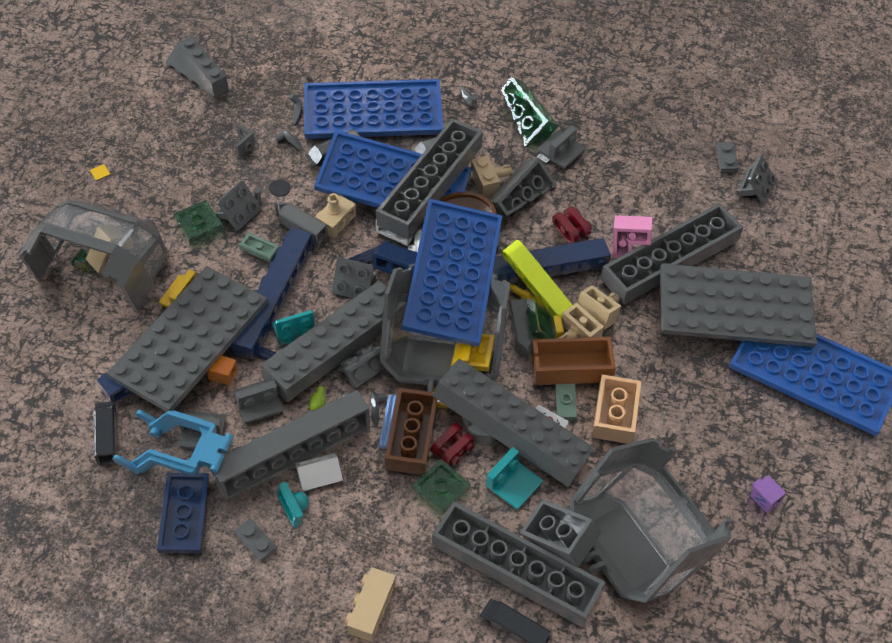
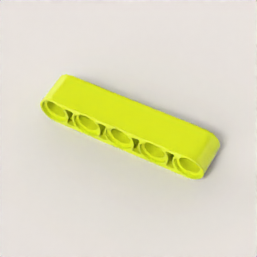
M515 240L502 251L504 259L552 318L553 316H560L562 320L563 312L569 309L572 303L519 240Z

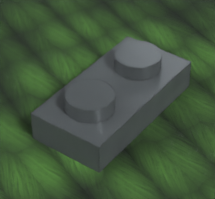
M716 142L715 149L720 173H738L739 166L734 142Z
M251 518L234 530L237 538L260 563L278 550L272 540Z

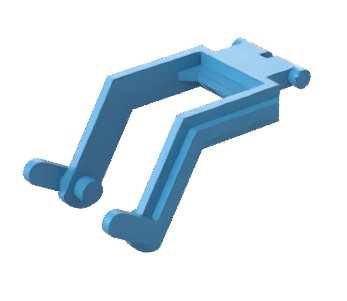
M137 410L135 415L149 424L150 435L154 438H159V436H162L176 425L199 431L202 435L191 458L188 460L149 449L131 462L119 455H114L113 461L136 474L145 473L155 465L167 467L188 475H197L200 468L205 466L210 467L209 470L212 473H218L225 457L219 452L227 453L234 436L226 433L225 436L216 434V425L214 423L181 412L167 411L156 419L144 411Z

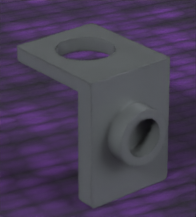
M238 123L236 125L238 136L242 139L235 145L236 156L240 158L255 145L253 132Z

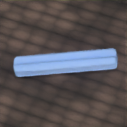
M391 394L388 396L379 440V448L387 450L397 395Z

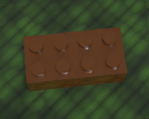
M398 389L385 455V470L426 476L438 409V400L433 397L434 392Z

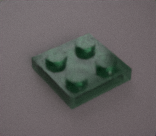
M207 200L173 214L175 221L189 243L223 229L222 223Z
M534 299L526 301L528 308L526 309V314L530 320L529 331L531 335L538 339H555L550 315Z
M442 459L435 463L412 485V489L441 515L450 508L453 501L456 502L471 487L469 482Z

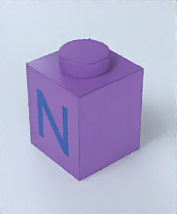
M768 475L763 480L759 478L752 484L753 489L750 497L768 513L783 501L786 492Z

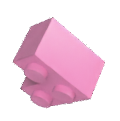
M615 215L613 259H617L632 251L633 244L651 245L653 217Z

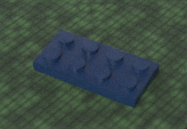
M167 473L157 545L158 553H201L210 479L209 473H198L197 475Z

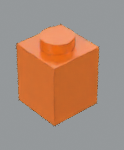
M221 356L207 371L208 379L231 386L238 371L236 360Z

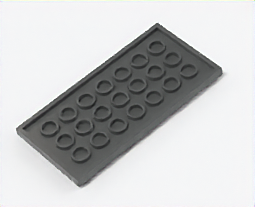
M661 264L662 334L808 347L816 346L817 338L811 277Z
M206 266L106 374L109 379L164 411H173L267 305L268 299Z

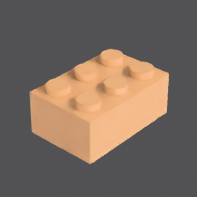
M602 374L592 438L626 444L633 442L642 381Z

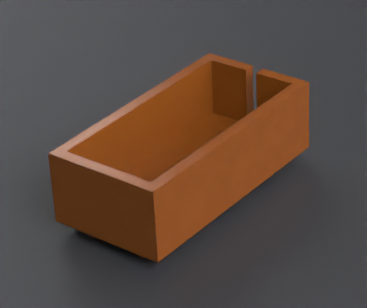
M611 337L533 339L531 355L535 385L600 383L602 374L615 375L616 367Z

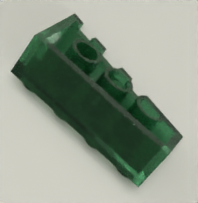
M512 76L501 88L507 105L512 110V117L519 127L518 131L524 139L525 147L548 139L559 127L523 81Z

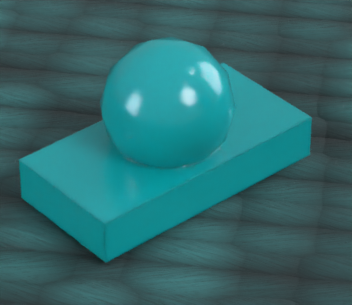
M287 482L280 483L277 497L291 525L294 528L300 527L304 516L302 512L309 506V497L301 491L292 494Z

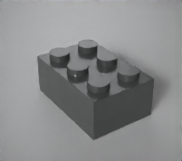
M542 499L520 534L529 542L579 568L601 532L593 519Z

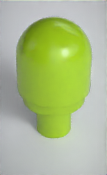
M319 386L317 392L311 396L309 402L310 411L317 410L326 404V396H324L326 389Z

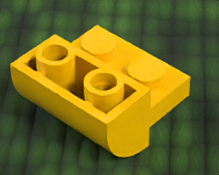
M482 334L479 347L456 342L451 367L458 359H461L478 371L489 372L495 335Z

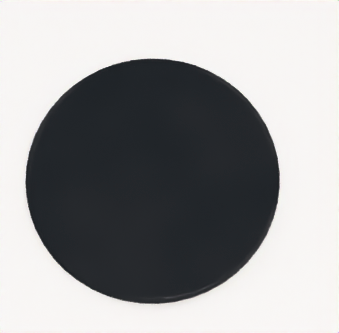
M275 180L270 184L269 191L275 196H283L290 191V184L285 180Z

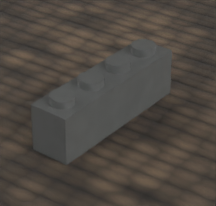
M193 36L177 43L166 60V64L169 67L172 66L178 73H183L187 76L188 80L196 82L201 89L213 97L229 91L227 76Z
M540 158L525 160L488 200L494 205L497 215H502V217L508 216L523 207L524 204L533 201L539 195H543L549 189L556 187L557 184Z

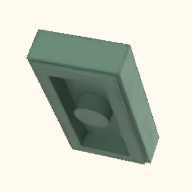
M248 233L239 244V249L269 263L274 260L276 251L280 247L252 233Z
M555 384L556 415L567 421H576L575 384Z

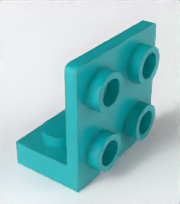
M308 310L273 322L272 327L279 345L289 344L315 326L314 313L312 310Z
M512 447L486 475V487L516 510H519L540 487L543 480L519 463V451Z

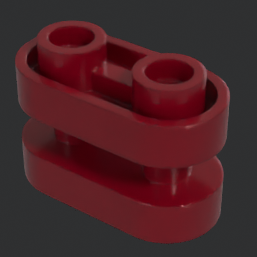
M573 206L565 209L564 214L559 212L552 216L554 227L569 244L576 243L580 240V237L585 238L591 234V223L585 220L580 211Z
M458 423L451 425L430 448V452L436 457L441 454L444 455L442 462L448 467L456 466L461 461L462 456L466 452H471L476 445L474 443L475 437L470 433L462 435L464 429Z

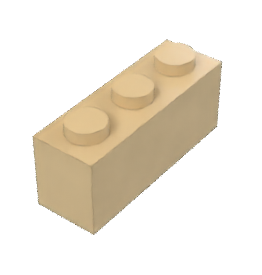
M371 567L369 574L365 573L363 577L361 593L357 592L353 605H355L354 610L348 613L345 625H347L348 634L373 642L396 586V575Z

